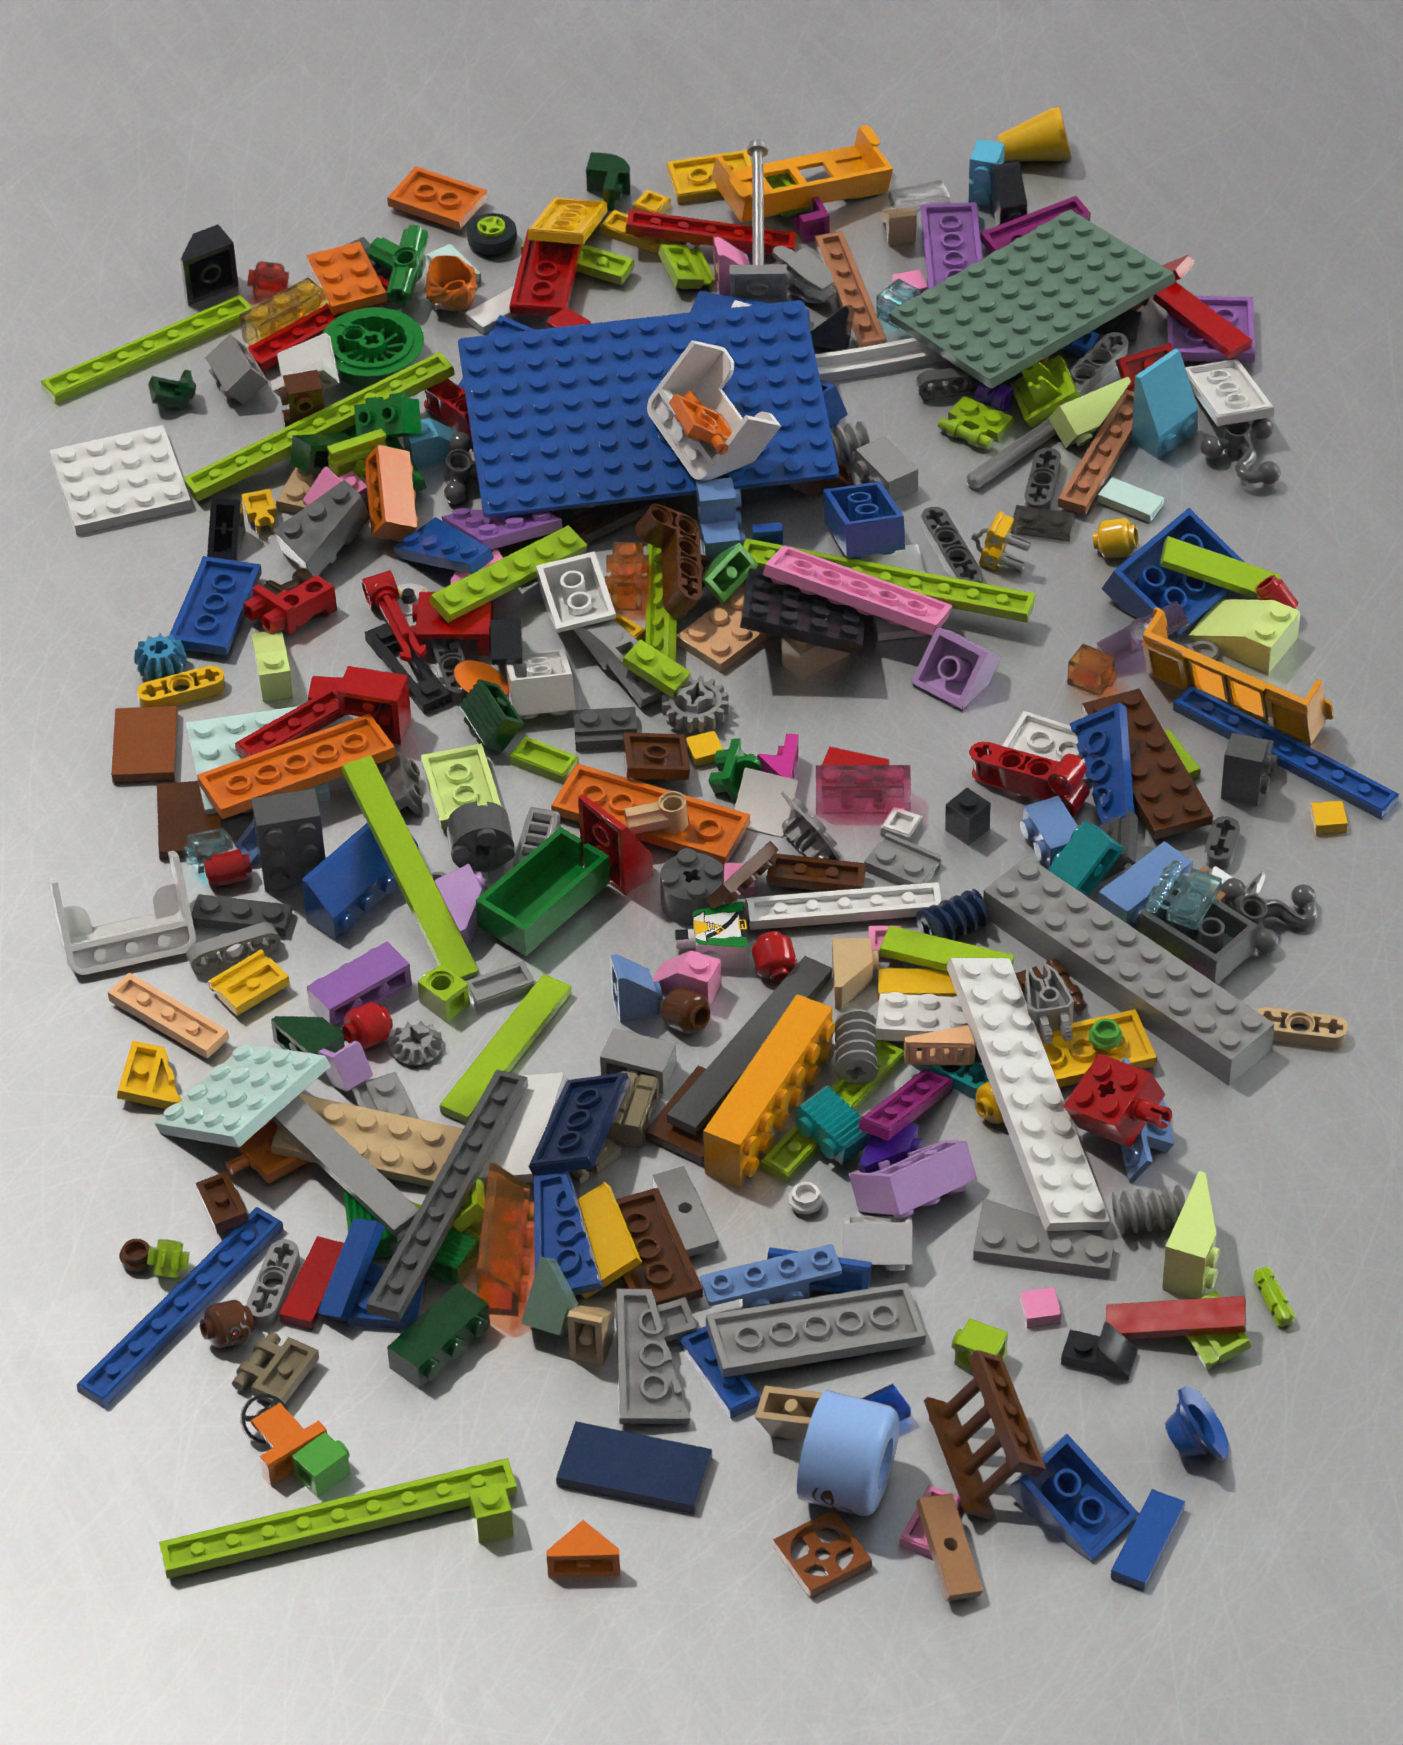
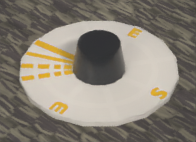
M414 583L397 586L400 599H397V603L402 613L406 616L412 615L413 604H418L419 592H429L428 589Z

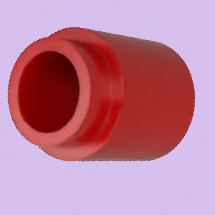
M1275 575L1267 577L1255 588L1258 593V600H1275L1294 609L1299 604L1283 580L1277 579Z
M240 849L212 855L210 860L203 861L209 886L217 884L220 887L247 880V873L252 872L248 854L242 855Z

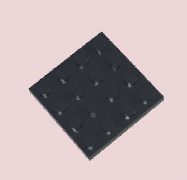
M749 568L740 628L860 656L864 639V614L859 613L856 608L845 604H833L826 597L817 594H805L798 587L789 584H777L770 577L763 575L764 568H757L756 570Z

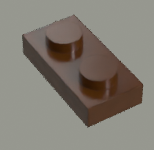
M227 1171L195 1183L217 1234L249 1222L247 1212Z

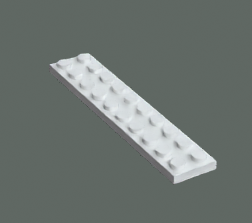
M951 958L946 966L1045 1231L1106 1230L1111 1222L1071 1117L1063 1107L1065 1101L1034 1021L1028 1015L1027 1003L1010 959Z

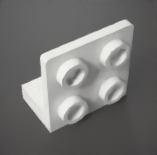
M327 333L277 354L281 377L272 380L271 384L273 392L279 397V388H284V375L318 370L323 390L340 384L331 338Z

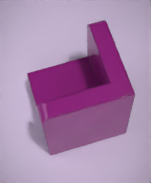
M819 197L812 198L811 213L800 215L799 218L792 220V225L803 244L815 241V236L830 233V215Z

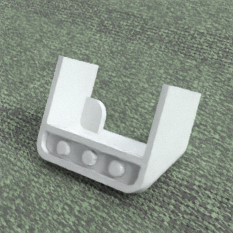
M175 851L168 852L174 883L161 886L155 891L152 898L154 914L92 927L90 917L82 907L75 905L63 907L57 880L55 877L48 878L66 958L70 968L75 973L88 975L183 954L195 944L196 934L179 855Z

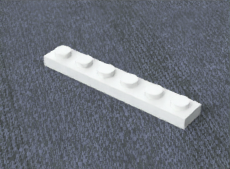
M939 882L750 897L747 898V911L750 930L916 917L918 911L922 909L927 910L931 905H939L942 899Z

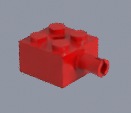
M1100 1053L1063 1105L1078 1128L1129 1148L1147 1122L1164 1129L1168 1124L1162 1122L1161 1119L1169 1123L1172 1119L1171 1109L1159 1105L1166 1094L1151 1072Z

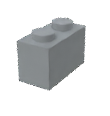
M230 334L205 357L211 366L210 374L222 384L219 388L230 400L235 398L244 405L268 382L249 349Z
M886 436L856 449L854 469L858 477L864 479L867 483L881 481L894 502L918 491V468Z
M613 1028L600 1055L601 1076L621 1073V1071L637 1073L638 1076L641 1074L654 1076L658 1079L659 1093L664 1094L677 1065L676 1043Z

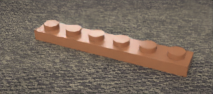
M843 232L815 236V245L822 263L829 268L835 284L832 285L840 308L852 305L855 310L851 335L856 348L886 343V337Z
M1125 390L1110 411L1058 498L1059 508L1086 515L1132 438L1134 392Z

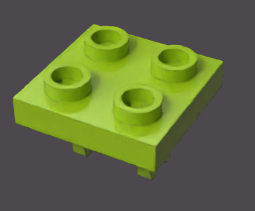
M1060 354L1044 364L1040 362L1033 364L1022 371L1023 376L1010 384L1014 388L1015 398L1030 428L1050 417L1060 405L1080 397L1068 367Z

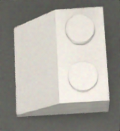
M843 1216V1258L872 1262V1265H885V1270L890 1271L905 1270V1265H912L911 1216L904 1218H894V1216Z

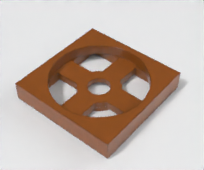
M835 1509L773 1539V1548L810 1598L872 1567V1559ZM825 1528L836 1530L841 1538L831 1543L822 1542L816 1533ZM802 1540L808 1548V1554L793 1561L791 1556L792 1545ZM819 1550H825L829 1553V1557L820 1560L815 1554ZM850 1550L853 1553L852 1560L842 1570L836 1562L837 1556ZM813 1568L824 1570L827 1576H816L807 1573V1571Z

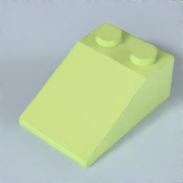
M1221 599L1210 608L1188 635V640L1192 642L1202 640L1212 642L1218 647L1220 654L1269 674L1298 638L1301 611L1275 600Z
M1201 1171L1196 1176L1166 1244L1162 1284L1163 1290L1192 1299H1200L1204 1296L1207 1289H1213L1218 1275V1270L1213 1268L1217 1264L1220 1248L1215 1247L1216 1227L1206 1173Z

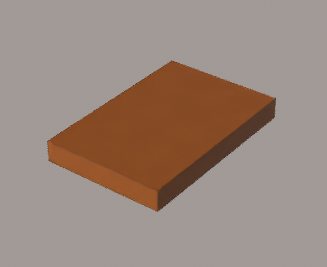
M177 706L115 708L112 782L175 780L178 728Z

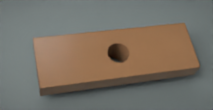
M953 1494L919 1498L916 1502V1507L945 1600L951 1601L979 1597L983 1589Z

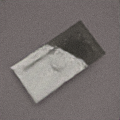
M1016 505L1011 533L1070 542L1075 523V513Z

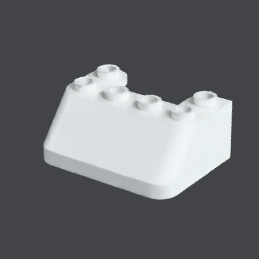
M692 340L650 396L647 403V412L692 478L710 481L753 463L781 425L768 412H759L755 417L745 415L742 418L722 390L734 372L732 357L724 347ZM692 391L704 406L722 414L733 431L725 442L728 445V451L725 454L720 455L707 442L701 439L699 442L694 441L684 433L685 428L674 417L675 413L669 405L674 394L683 397L686 392Z

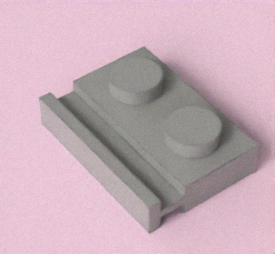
M886 833L885 839L877 844L864 863H866L867 872L897 885L928 883L934 876L937 867H941L942 856L890 833Z
M396 1072L365 1081V1085L355 1086L351 1089V1095L357 1106L418 1119Z

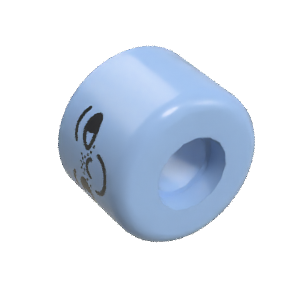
M825 1390L813 1411L802 1448L797 1476L798 1499L858 1516H869L875 1512L886 1490L895 1458L899 1434V1417L896 1410L885 1404Z

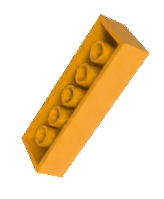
M798 994L795 996L704 1129V1164L706 1175L739 1188L742 1187L748 1177L752 1178L754 1176L760 1158L763 1154L770 1152L775 1136L779 1130L783 1131L786 1128L791 1112L802 1104L805 1091L809 1085L813 1086L817 1082L821 1067L825 1062L829 1063L834 1055L835 1044H833L835 1023L833 1022L832 1007Z

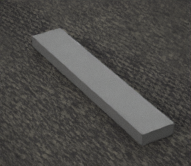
M297 1096L272 1118L290 1138L373 1217L384 1225L393 1236H397L410 1226L419 1209L302 1098Z

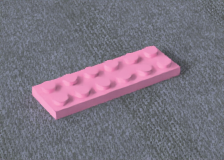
M783 545L765 564L763 572L764 576L770 577L777 584H789L798 587L805 594H817L826 597L833 604L851 606L856 608L861 614L879 616L884 618L889 624L904 625L912 628L915 633L924 636H933L936 628H940L950 617L953 605L786 545Z

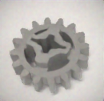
M701 675L698 677V680H693L690 676L689 680L682 687L678 688L677 693L673 697L667 694L662 695L663 716H667L668 724L676 722L677 730L685 726L688 733H691L694 728H698L703 733L704 727L709 726L711 729H715L716 721L720 723L725 721L724 715L729 714V695L724 692L722 684L715 686V679L713 678L705 682L704 677Z

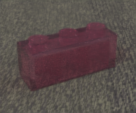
M816 765V814H890L893 807L908 812L911 810L910 765Z

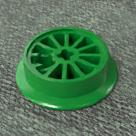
M380 307L362 308L345 313L334 319L322 333H327L331 338L338 377L344 382L360 388H367L413 365L424 344L422 329L414 319L400 311Z

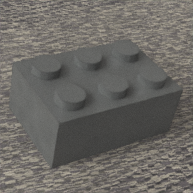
M315 788L251 799L259 865L265 892L302 886V879L326 859L321 815Z
M1182 877L1140 912V933L1217 985L1253 954L1256 949L1257 924Z

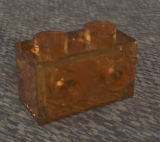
M613 542L612 555H607L606 571L611 573V575H605V583L609 594H611L614 610L642 611L643 594H648V576H644V573H649V555H644L643 543Z

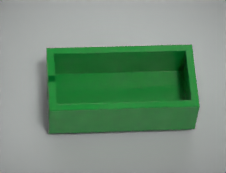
M560 827L476 899L478 927L527 956L610 883L609 856L589 843L583 846L582 839Z

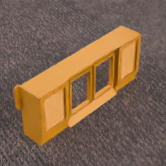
M862 125L858 128L854 146L764 163V218L778 215L779 212L812 206V198L819 197L823 204L848 198L853 200L887 193L893 168L877 146H879L880 140L871 127ZM721 155L716 156L712 179L717 185L716 188L740 222L752 220V166L731 170ZM823 166L830 178L807 182L799 170ZM789 173L796 185L772 189L765 177Z
M1154 608V617L1143 633L1144 641L1142 643L1148 675L1182 690H1186L1192 685L1308 745H1312L1326 720L1333 719V704L1324 697L1322 681L1316 679L1304 699L1168 640L1165 612L1160 608Z

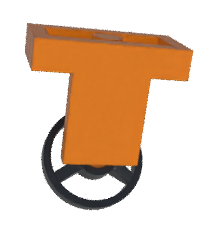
M261 1394L251 1398L243 1406L240 1414V1424L245 1435L256 1443L269 1444L272 1449L260 1455L263 1478L270 1486L294 1473L293 1454L324 1432L327 1433V1429L319 1420L303 1429L289 1413L284 1402L270 1394ZM261 1398L272 1400L269 1407L260 1409L256 1415L245 1416L248 1407L255 1400ZM246 1422H251L265 1440L252 1435L246 1426Z

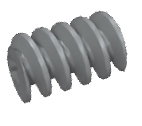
M858 421L855 427L852 423H847L844 429L837 425L833 428V432L831 431L838 462L841 460V454H845L847 460L851 461L852 452H856L857 448L870 443L867 428L863 421Z
M851 1009L843 1012L835 1021V1070L838 1077L851 1084L869 1083L877 1077L876 1019L869 1011Z
M1181 1185L1174 1187L1173 1194L1168 1186L1161 1188L1160 1195L1155 1188H1149L1146 1197L1141 1189H1136L1133 1199L1126 1190L1121 1192L1119 1200L1116 1194L1112 1192L1114 1221L1121 1235L1125 1234L1127 1224L1131 1225L1134 1233H1138L1140 1223L1144 1222L1148 1232L1152 1231L1154 1221L1158 1222L1161 1230H1165L1167 1220L1171 1219L1173 1226H1175L1185 1204Z

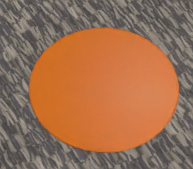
M467 660L458 663L454 669V677L457 683L468 693H470L469 690L473 689V685L477 684L476 681L480 679L498 684L504 691L503 693L506 695L508 693L509 687L504 676L488 664Z

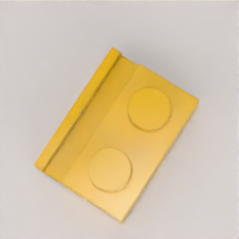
M262 949L208 981L209 989L212 992L215 991L218 994V998L236 1016L290 985L289 976L271 958H267Z

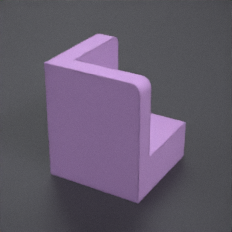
M357 1041L350 1043L335 1053L324 1048L318 1051V1055H325L331 1065L325 1072L332 1086L348 1091L373 1076L363 1048Z

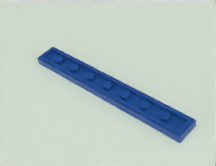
M1192 685L1173 702V711L1229 740L1232 733H1239L1274 741L1273 754L1278 755V766L1379 819H1382L1399 802V793Z
M256 1207L248 1215V1223L235 1227L76 1384L78 1392L105 1408L284 1230L283 1222Z

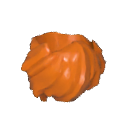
M439 255L431 260L426 274L424 290L426 292V299L433 303L435 310L443 309L445 311L463 312L471 307L478 290L475 281L478 279L474 268L458 256Z

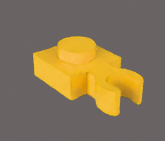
M271 489L241 494L248 522L255 521L257 534L261 535V527L264 525L270 526L273 532L275 529L274 517H277V511Z

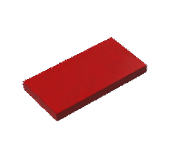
M527 229L509 305L510 314L552 316L564 307H569L582 244L528 240L529 229Z

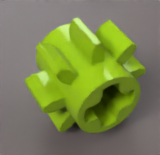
M158 1239L157 1247L149 1246L147 1265H154L153 1274L177 1278L180 1269L187 1270L189 1252L182 1251L183 1242Z

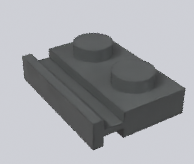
M635 707L573 710L576 751L622 748L623 732L637 733Z
M1131 810L1126 812L1124 818L1118 816L1098 826L1125 848L1102 881L1125 870L1126 864L1134 865L1136 863L1138 817Z

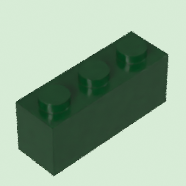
M456 1283L387 1346L389 1368L419 1389L429 1381L435 1380L451 1360L459 1358L465 1351V1348L476 1337H481L485 1334L490 1325L488 1303L459 1283Z

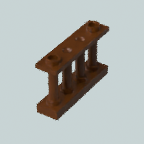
M976 1350L968 1357L974 1378L949 1402L927 1397L924 1400V1404L929 1414V1421L933 1425L959 1494L962 1508L967 1514L992 1520L996 1515L989 1497L1015 1472L1038 1477L1046 1467L1003 1358ZM981 1391L984 1406L962 1426L957 1413ZM991 1419L995 1427V1434L972 1454L968 1440ZM1002 1447L1006 1456V1462L983 1483L978 1469Z

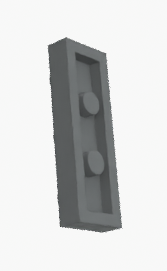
M198 894L191 915L194 927L236 931L258 923L269 922L275 926L279 936L286 937L293 912L292 905Z

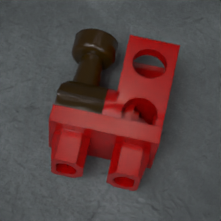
M304 567L292 574V580L281 585L272 580L266 581V584L263 586L260 584L252 587L253 598L243 603L245 617L251 621L261 617L262 626L270 634L281 629L290 635L296 631V626L305 625L316 614L323 612L329 615L337 611L335 586L318 575L313 577L310 571Z

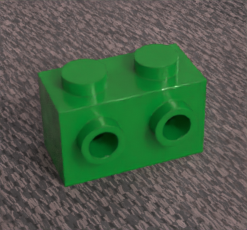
M406 393L389 394L388 400H383V397L366 398V403L354 405L356 437L378 429H382L385 433V440L421 435L419 399L407 398Z

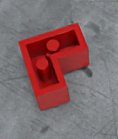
M347 666L337 691L339 713L358 717L370 713L391 743L401 745L411 722L408 675Z

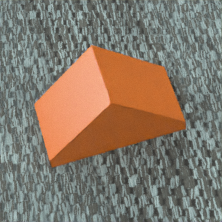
M582 1520L547 1550L548 1577L620 1576L619 1548Z

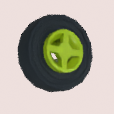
M487 213L475 217L469 222L467 227L469 246L474 251L486 255H496L509 251L517 240L515 222L510 217L499 213Z

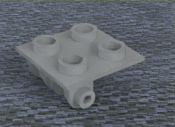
M782 791L781 795L796 814L794 818L787 819L782 823L783 834L806 857L829 859V856L833 854L839 860L840 856L834 849L837 843L826 831L827 829L815 815L812 817L808 813V809L797 797L791 800Z

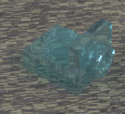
M224 828L187 835L188 846L184 847V857L187 865H191L198 874L204 873L203 855L210 857L232 850V837Z

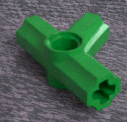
M409 225L407 229L403 230L400 245L384 237H377L371 243L370 250L368 251L370 260L392 271L386 295L388 300L393 301L396 305H406L408 301L412 300L416 282L423 275L421 263L429 236L427 230H423L419 225Z

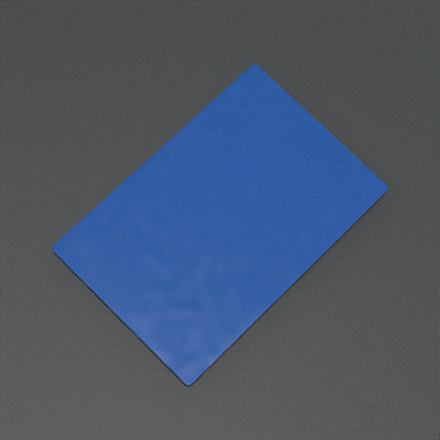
M796 300L459 339L458 349L484 517L495 518L695 495L696 481L701 480L692 478L647 412V403L650 396L692 340L724 347L732 357L734 372L722 390L742 418L745 415L755 417L759 412H768L781 425L753 463L715 479L732 477L734 489H747L837 478L839 468L804 302Z

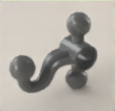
M1268 418L1253 420L1251 425L1248 421L1225 425L1224 437L1219 439L1215 436H1209L1202 441L1200 449L1203 456L1208 459H1217L1222 455L1223 451L1230 457H1241L1235 466V473L1244 482L1274 484L1281 475L1279 466L1272 461L1262 463L1255 472L1247 470L1256 460V451L1251 439H1267L1274 431L1273 423Z
M457 432L450 438L449 446L452 451L447 455L445 462L444 478L448 485L444 490V496L453 505H459L465 501L467 497L465 485L470 479H478L476 463L468 453L472 447V440L467 433Z
M1229 878L1221 886V891L1226 893L1225 900L1235 904L1237 907L1236 912L1258 925L1256 950L1264 954L1273 952L1277 948L1279 940L1273 930L1263 926L1262 922L1264 919L1276 917L1289 926L1303 928L1312 925L1318 916V909L1315 904V891L1305 884L1296 886L1292 890L1290 898L1296 908L1304 909V915L1296 913L1280 900L1271 899L1264 901L1257 895H1246L1245 884L1237 878Z

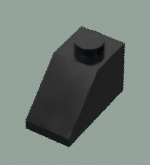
M1019 161L993 165L991 167L990 210L997 226L1027 215V199Z

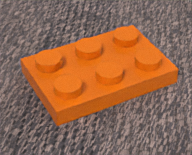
M415 166L387 197L389 207L461 230L488 199L486 189Z
M361 242L350 243L306 255L307 265L332 315L387 302L386 291Z

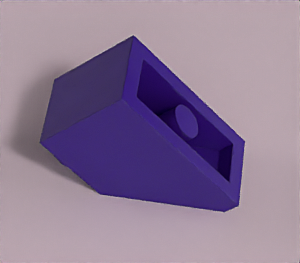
M910 1123L888 1141L871 1135L859 1162V1171L862 1173L880 1170L878 1163L889 1160L890 1165H893L908 1158L907 1153L921 1149L923 1141L918 1139L919 1125Z

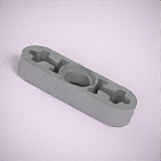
M262 922L195 943L188 949L186 957L192 970L195 973L203 974L239 963L261 949L264 951V954L270 953L279 946L280 937L272 923ZM235 944H241L237 949L233 951H226L229 947Z
M278 1240L268 1249L246 1304L252 1312L254 1326H271L279 1317V1312L300 1265L299 1248L291 1240ZM284 1254H289L284 1257V1260L282 1262L283 1268L280 1267L279 1258H283ZM272 1278H278L283 1281L276 1288H268L264 1285L267 1280ZM264 1298L267 1299L268 1308H265L262 1313L257 1312L263 1309L265 1304Z

